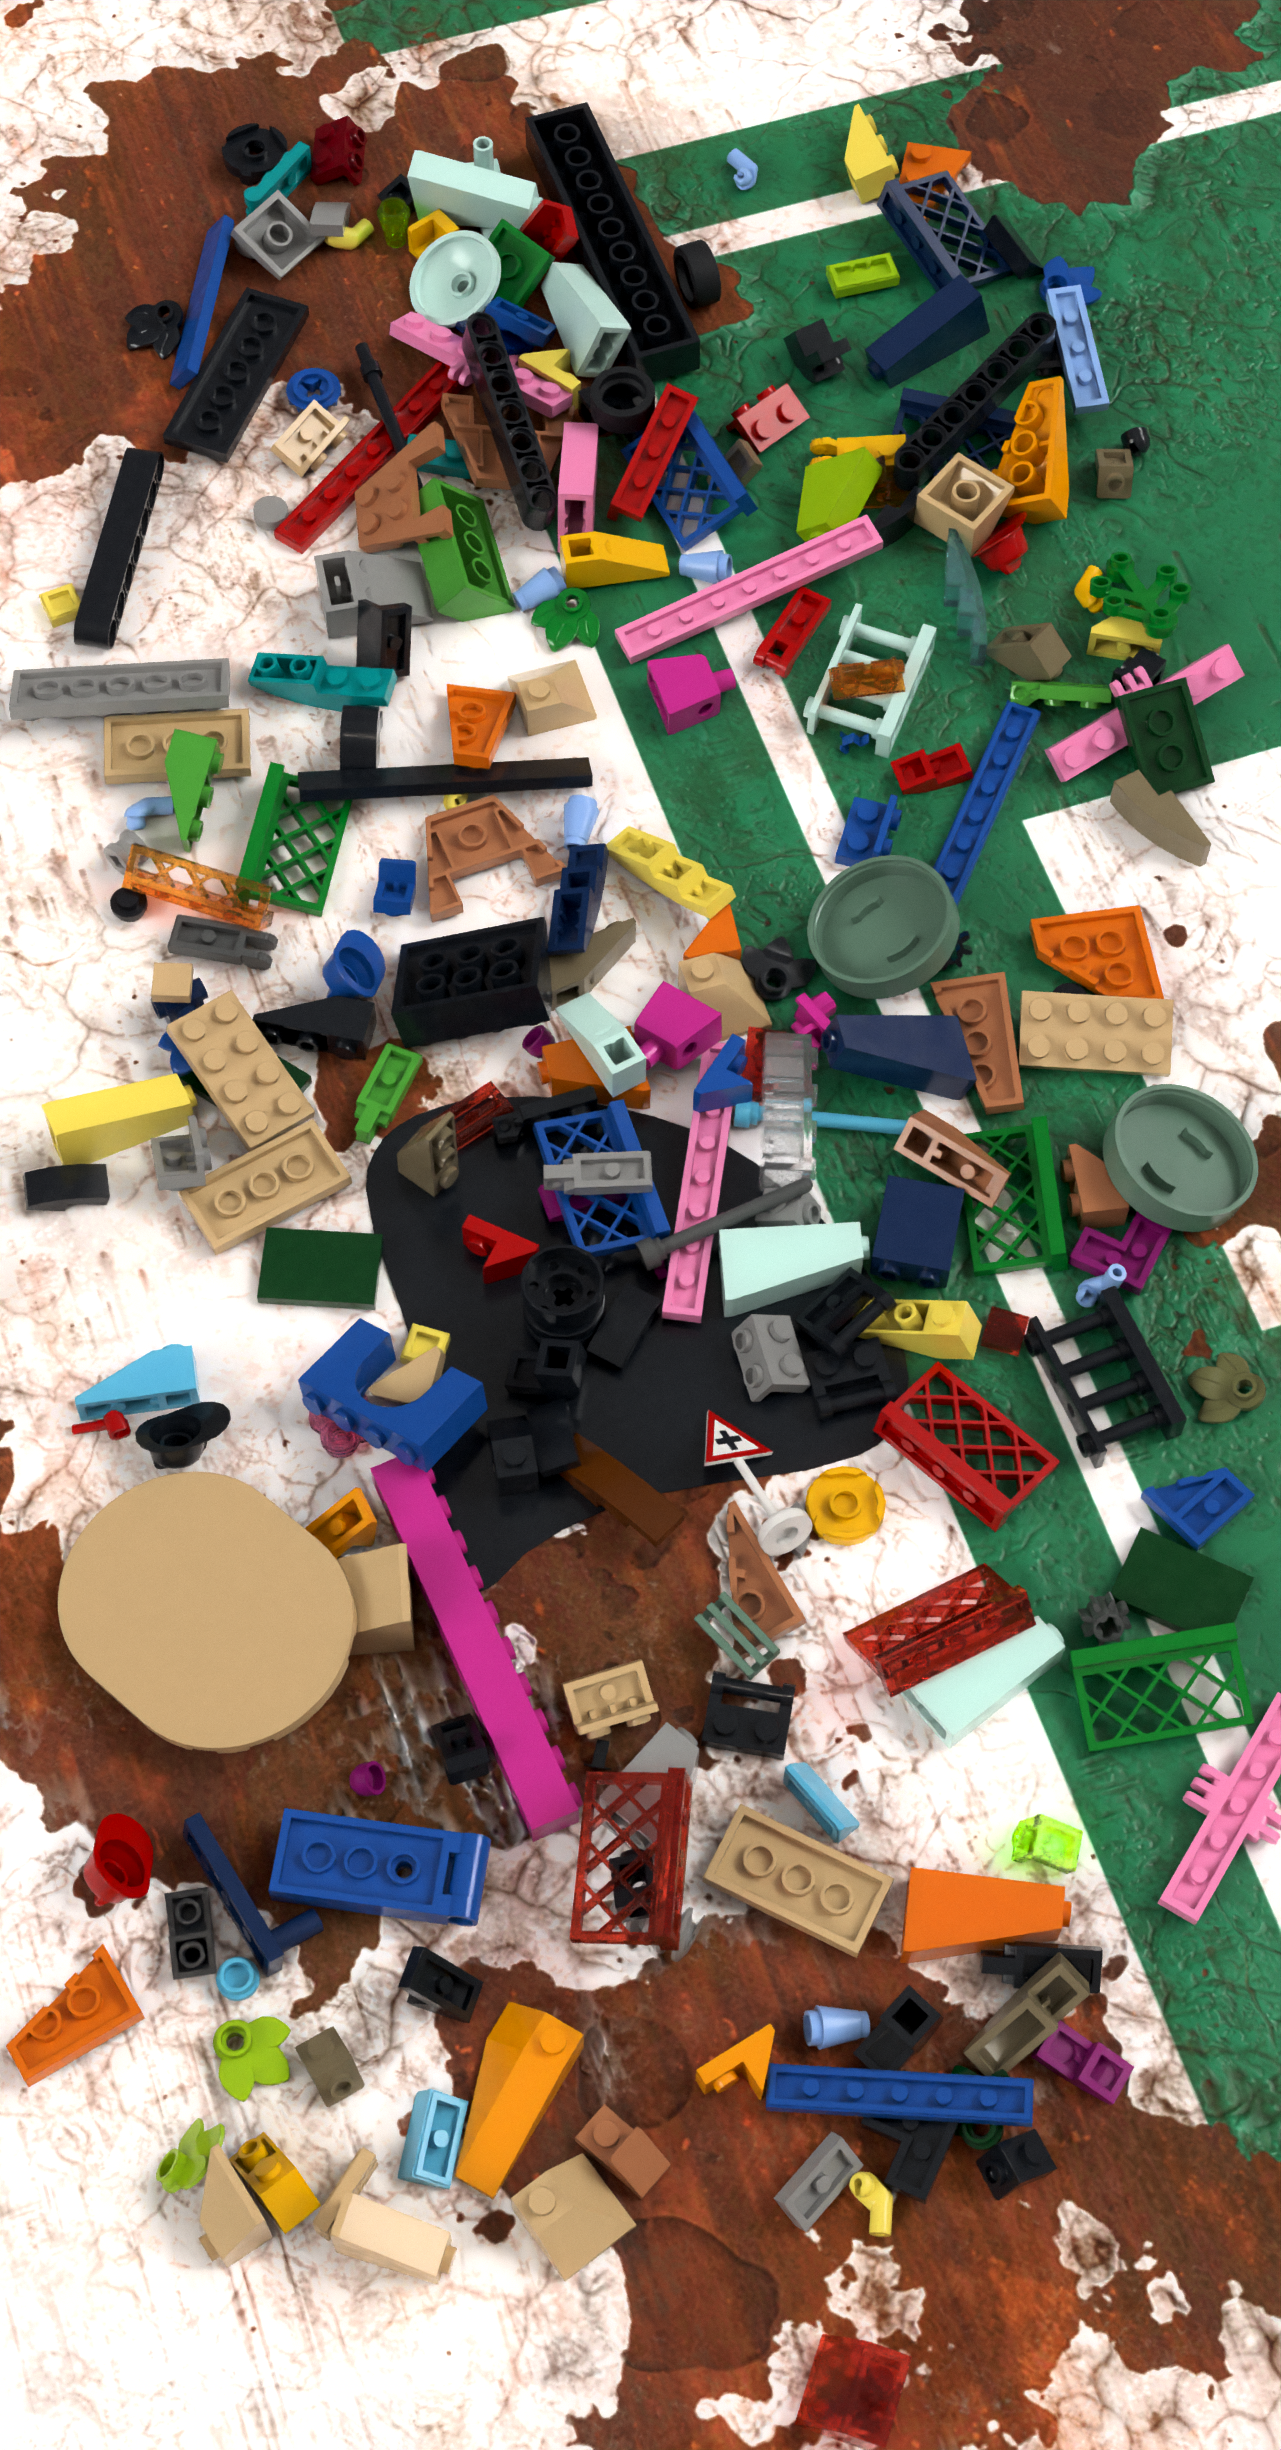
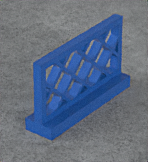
M694 410L673 453L671 463L668 464L665 472H668L664 486L657 487L652 498L656 508L685 552L741 512H744L748 517L758 509ZM642 435L620 450L628 463H630ZM683 451L696 452L692 466L679 465ZM676 473L690 474L686 488L672 487ZM698 475H709L712 477L708 490L694 489ZM670 495L683 496L679 511L666 509ZM692 497L705 498L701 513L688 512ZM714 499L728 501L730 505L719 514H710ZM685 519L699 520L697 530L685 538L682 534Z
M624 1099L609 1102L607 1109L536 1122L533 1125V1132L545 1165H558L564 1159L572 1158V1154L568 1151L575 1140L593 1149V1153L642 1151ZM600 1123L604 1132L600 1142L581 1133L584 1126ZM559 1131L570 1137L565 1147L561 1149L548 1142L546 1133ZM654 1182L653 1192L625 1193L628 1200L623 1208L605 1199V1194L579 1195L594 1202L586 1215L571 1207L569 1201L573 1195L564 1194V1191L554 1190L572 1244L590 1252L594 1257L636 1249L635 1242L647 1237L651 1239L659 1237L660 1240L669 1237L671 1229ZM598 1206L617 1215L610 1228L591 1218ZM625 1219L638 1227L640 1235L628 1238L615 1230L621 1220ZM586 1226L605 1236L600 1244L584 1245L581 1233Z

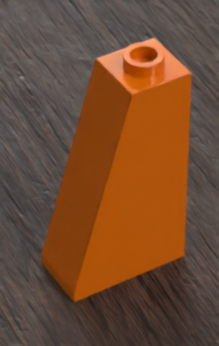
M911 1867L907 1881L900 1963L909 1964L979 1953L981 1950L1004 1949V1943H1015V1941L1036 1943L1056 1941L1062 1927L1069 1928L1072 1903L1071 1901H1064L1065 1886Z

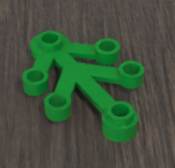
M1125 552L1113 553L1106 563V576H1095L1090 580V594L1097 598H1103V613L1112 617L1119 616L1141 622L1145 628V633L1149 637L1165 639L1172 636L1178 626L1176 613L1183 604H1187L1190 601L1191 586L1187 583L1177 582L1178 569L1176 566L1162 564L1157 567L1156 580L1147 590L1134 573L1135 563L1131 555ZM1112 582L1124 583L1129 591L1112 587L1111 584ZM1170 586L1169 600L1162 607H1159L1156 602ZM1127 603V604H1130V605L1138 606V607H1141L1142 610H1141V609H1137V608H1133V607L1124 606V604Z

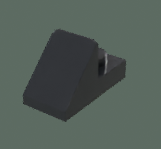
M470 1713L431 1725L437 1749L450 1785L460 1784L489 1773L487 1762H490L487 1748Z
M413 1946L398 1987L409 1993L407 2002L412 2006L463 2023H469L484 1982L426 1947Z

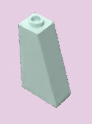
M419 150L414 151L407 175L418 221L440 209L456 225L496 228L503 218L519 230L543 200L542 197H539L535 182Z
M552 262L541 285L542 292L565 349L570 350V363L575 375L596 377L604 370L612 367L631 327L583 264Z
M860 1222L719 1230L718 1253L724 1317H733L833 1284L850 1267L861 1274L863 1260L870 1257L868 1236H861Z
M1035 1616L904 1668L897 1675L895 1688L948 1749H951L1060 1662L1066 1646L1063 1644L1064 1639L1055 1626L1050 1623L1045 1624L1039 1616Z

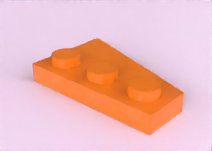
M907 142L899 182L900 184L907 183L946 170L956 182L961 170L970 163L972 151ZM943 184L931 188V190L943 195L947 192ZM912 193L908 194L913 202L922 205L923 197ZM928 200L926 206L937 210L940 204ZM923 216L926 222L928 223L930 218Z
M447 684L454 765L490 769L515 709L516 692Z
M104 1944L92 1954L94 1959L79 1975L75 1972L64 1984L66 1988L48 2007L43 2006L6 2045L28 2087H31L145 2019Z

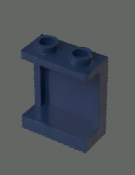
M888 1175L872 1254L870 1274L877 1275L885 1281L904 1280L914 1282L928 1289L946 1288L965 1189Z

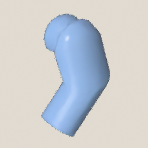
M733 149L727 156V162L737 170V174H734L736 186L741 190H748L756 183L758 166L739 149Z
M172 796L146 797L128 807L124 813V817H127L126 827L129 830L144 829L146 827L145 816L174 815L175 810Z
M1112 1264L1104 1275L1081 1282L1076 1293V1301L1083 1307L1094 1306L1096 1301L1099 1300L1102 1290L1112 1286H1116L1117 1289L1120 1287L1127 1276L1125 1268L1120 1264Z

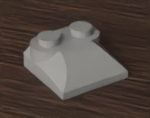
M279 190L273 193L233 228L230 234L234 238L235 247L241 255L246 258L255 259L278 280H281L325 240L324 236H310V222Z

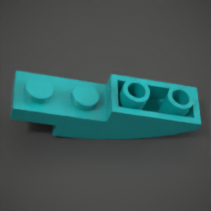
M258 652L247 681L249 685L289 701L342 712L343 705L388 707L398 677L394 669L327 665L324 656Z

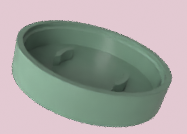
M886 855L866 859L850 866L824 887L811 909L808 919L807 936L813 956L824 975L834 986L856 997L883 999L912 991L926 983L939 972L950 958L956 946L960 929V917L957 905L946 882L933 867L912 857Z
M1158 1084L1137 1091L1124 1102L1113 1117L1103 1138L1105 1167L1117 1191L1137 1212L1167 1228L1186 1232H1201L1221 1226L1230 1220L1245 1203L1257 1182L1258 1158L1253 1141L1243 1124L1222 1103L1206 1093L1187 1086Z

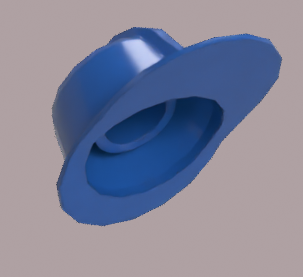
M355 929L347 930L340 937L333 954L323 965L322 975L329 987L327 998L342 996L359 1000L363 997L372 998L377 993L386 971L385 959L377 944L364 932Z

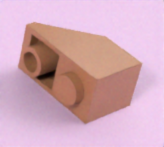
M1069 1144L1065 1160L1060 1161V1173L1063 1183H1069L1071 1194L1067 1196L1068 1211L1070 1217L1076 1216L1078 1229L1084 1230L1085 1226L1096 1229L1125 1225L1129 1204L1113 1185L1104 1161L1078 1144Z

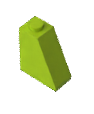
M865 447L805 466L796 533L805 542L857 519L883 469Z

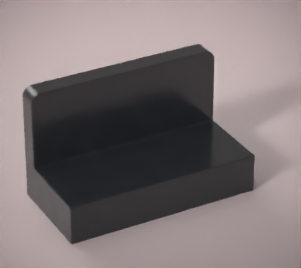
M367 599L358 601L356 667L394 669L397 677L410 676L411 605L403 602L380 606Z

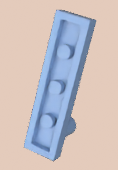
M1081 285L1047 289L1046 301L1049 314L1056 321L1055 338L1074 415L1108 410L1110 402Z

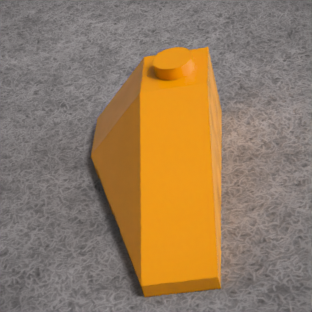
M1061 376L1028 383L1014 417L1016 425L1009 440L1004 441L1001 448L1004 454L998 468L992 470V473L1015 486L1014 493L1001 515L1003 517L1009 518L1018 512L1025 511L1027 516L1024 522L1031 524L1067 519L1069 473L1064 380Z
M509 2001L486 2039L455 2177L494 2200L583 2050L584 2034L544 2011Z

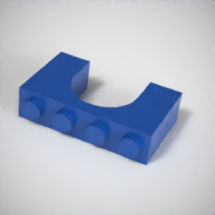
M359 1318L298 1379L303 1396L302 1402L311 1413L315 1415L321 1414L334 1421L342 1430L346 1432L352 1431L360 1435L374 1448H383L396 1455L405 1465H414L428 1472L488 1409L483 1383L451 1366L425 1394L411 1403L396 1407H382L366 1401L363 1397L368 1387L396 1361L390 1333Z

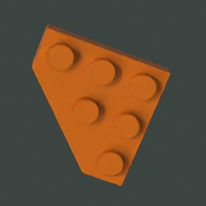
M1140 905L1030 920L1029 929L1036 958L1093 993L1104 996L1164 999Z

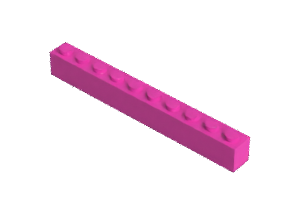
M397 1457L370 1468L374 1487L399 1543L407 1544L411 1570L532 1841H537L578 1823V1808L583 1806L581 1795L575 1783L567 1784L561 1770L567 1768L562 1753L557 1745L550 1747L544 1733L549 1732L550 1729L541 1708L536 1710L532 1708L528 1699L529 1696L533 1695L526 1674L524 1672L517 1674L513 1666L512 1660L517 1659L512 1643L508 1636L501 1638L495 1626L500 1623L498 1613L492 1600L486 1602L483 1600L479 1589L484 1587L481 1575L475 1564L468 1567L463 1556L464 1553L468 1552L467 1545L460 1530L452 1531L447 1519L452 1517V1513L444 1495L437 1497L432 1484L437 1482L432 1468L425 1472L414 1465H405Z

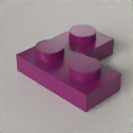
M1136 1212L1122 1242L1085 1226L1069 1257L1068 1264L1096 1277L1104 1275L1110 1265L1120 1264L1127 1272V1276L1120 1285V1288L1140 1296L1171 1235L1172 1229L1151 1221L1139 1212Z

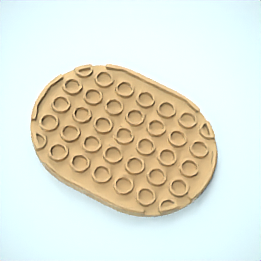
M195 1471L164 1475L148 1480L119 1495L97 1513L81 1532L67 1557L59 1583L58 1616L64 1640L78 1664L96 1683L148 1729L162 1739L188 1750L216 1751L218 1754L247 1751L252 1746L271 1739L276 1741L296 1730L321 1709L341 1682L349 1665L348 1657L357 1630V1613L349 1580L329 1549L252 1486L238 1479L211 1472Z

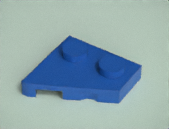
M1224 1467L1209 1471L1201 1477L1190 1476L1178 1479L1176 1484L1157 1489L1154 1486L1148 1487L1142 1491L1140 1498L1195 1551H1198L1253 1501L1255 1494Z

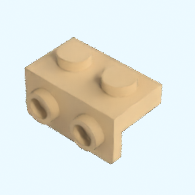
M313 400L273 444L270 450L302 478L310 468L314 472L320 468L328 458V455L324 452L330 445L336 449L347 437L348 433L344 428L351 419L345 415L339 422L316 400Z
M641 1659L561 1683L574 1731L579 1735L586 1734L587 1739L611 1733L610 1726L625 1721L627 1727L646 1723L651 1720V1713L659 1711L658 1704L653 1699Z

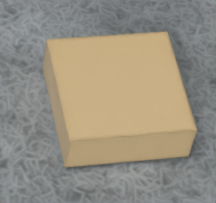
M154 962L151 990L152 1002L191 1003L193 964Z

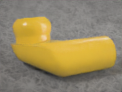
M1090 565L1078 581L1074 589V595L1083 608H1088L1094 614L1102 610L1103 598H1097L1090 594V580L1095 576H1103V573L1098 567Z

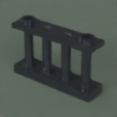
M1116 1286L1101 1291L1094 1313L1045 1331L1037 1316L1029 1319L1026 1335H1024L1026 1349L1032 1357L1036 1356L1077 1433L1076 1442L1080 1453L1084 1458H1090L1095 1469L1103 1466L1107 1453L1105 1446L1153 1427L1156 1430L1161 1429L1166 1441L1182 1434L1187 1418ZM1099 1327L1103 1330L1107 1329L1113 1339L1112 1346L1065 1364L1061 1363L1053 1347L1055 1344ZM1117 1360L1121 1363L1125 1362L1131 1373L1130 1379L1081 1398L1070 1380L1073 1377ZM1133 1394L1143 1395L1149 1407L1147 1413L1099 1432L1097 1431L1088 1412Z

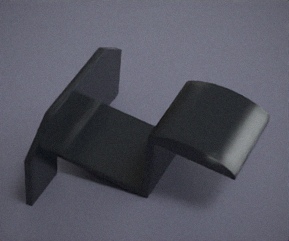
M597 1739L592 1765L584 1764V1766L612 1771V1768L604 1767L610 1741Z

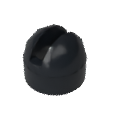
M1132 428L1121 435L1123 448L1130 449L1132 456L1138 457L1141 455V452L1146 453L1148 451L1150 437L1147 428Z

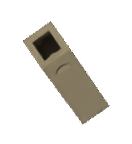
M634 917L623 922H613L605 929L593 933L587 950L584 953L549 956L552 986L551 1011L585 993H590L636 942V921Z
M450 1111L422 1126L397 1153L399 1173L433 1197L443 1187L445 1189L449 1188L459 1174L455 1117Z

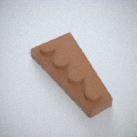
M1005 972L930 982L931 991L942 1015L958 1016L977 1078L974 1087L986 1114L1025 1110Z

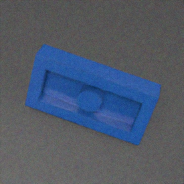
M499 296L486 306L484 312L490 314L495 319L499 330L510 331L520 336L523 342L531 346L543 348L554 337L557 329L555 324Z

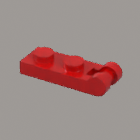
M803 586L799 587L758 647L753 658V664L762 668L768 666L775 669V674L787 678L795 661L830 611L832 600ZM775 648L784 652L781 657L773 653Z

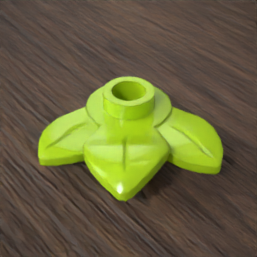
M262 2016L250 2023L242 2020H229L216 2030L213 2038V2047L216 2055L221 2059L218 2073L222 2086L232 2097L245 2102L250 2096L255 2082L261 2085L273 2086L289 2080L290 2069L288 2061L283 2052L278 2048L291 2032V2029L285 2023L274 2017ZM232 2037H241L244 2040L241 2048L237 2050L228 2048V2041Z
M197 2118L181 2138L178 2149L170 2150L158 2166L156 2179L162 2183V2188L172 2194L179 2189L187 2190L204 2177L208 2168L210 2148L218 2143L220 2147L223 2145L225 2138L224 2125L220 2123L204 2131L203 2120Z

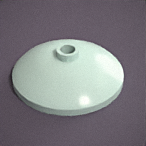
M469 230L450 232L431 243L417 260L411 274L409 291L415 311L423 315L425 319L446 328L461 326L467 323L468 317L473 313L483 312L492 301L501 278V261L496 248L486 237Z

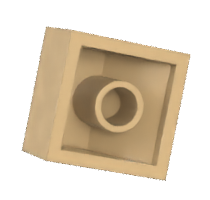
M958 452L917 495L914 523L971 557L993 532L1014 493L1015 486Z

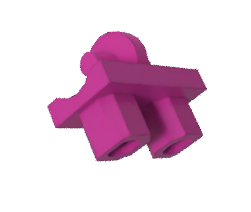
M826 991L812 998H809L804 992L795 999L799 1006L794 1014V1018L797 1021L791 1025L792 1030L796 1033L792 1040V1046L799 1052L809 1048L814 1054H817L822 1050L821 1035L831 1022L828 1018L836 1013L837 1008L834 1000Z

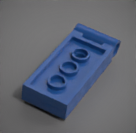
M284 1808L268 1891L273 1901L443 1925L451 1923L458 1926H476L479 1919L491 1839L476 1833H460ZM406 1868L412 1871L411 1875L406 1878L397 1875L401 1869Z

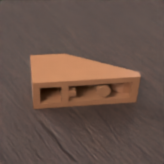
M925 1109L910 1116L893 1148L957 1188L965 1189L964 1192L990 1208H993L1011 1176L1008 1170L961 1131Z

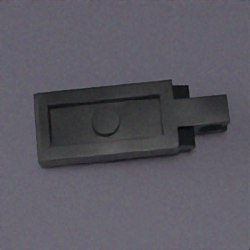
M587 1086L520 1105L519 1111L492 1118L493 1130L498 1144L517 1142L520 1136L533 1132V1125L536 1122L597 1111L598 1098L595 1089L592 1086Z
M1015 1941V1943H1004V1951L981 1950L980 1969L983 1974L1002 1975V1983L1012 1984L1013 1988L1020 1989L1040 1968L1060 1952L1089 1982L1090 1993L1098 1994L1100 1993L1103 1950L1099 1946Z

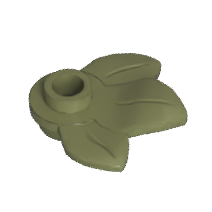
M1220 1353L1216 1362L1217 1367H1201L1187 1378L1189 1386L1197 1394L1205 1398L1198 1413V1420L1204 1423L1223 1424L1231 1422L1240 1411H1252L1258 1408L1266 1397V1387L1263 1380L1258 1375L1250 1373L1245 1359L1233 1353ZM1243 1387H1252L1249 1393L1242 1394L1238 1392Z

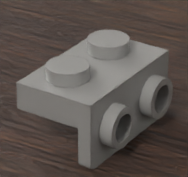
M196 1115L188 1116L189 1134L151 1138V1150L159 1191H182L188 1187L206 1186L205 1171L212 1170L210 1148L207 1145L205 1127L198 1128Z
M751 1314L732 1332L733 1346L736 1350L744 1383L747 1386L752 1402H760L770 1392L803 1393L811 1386L790 1316Z

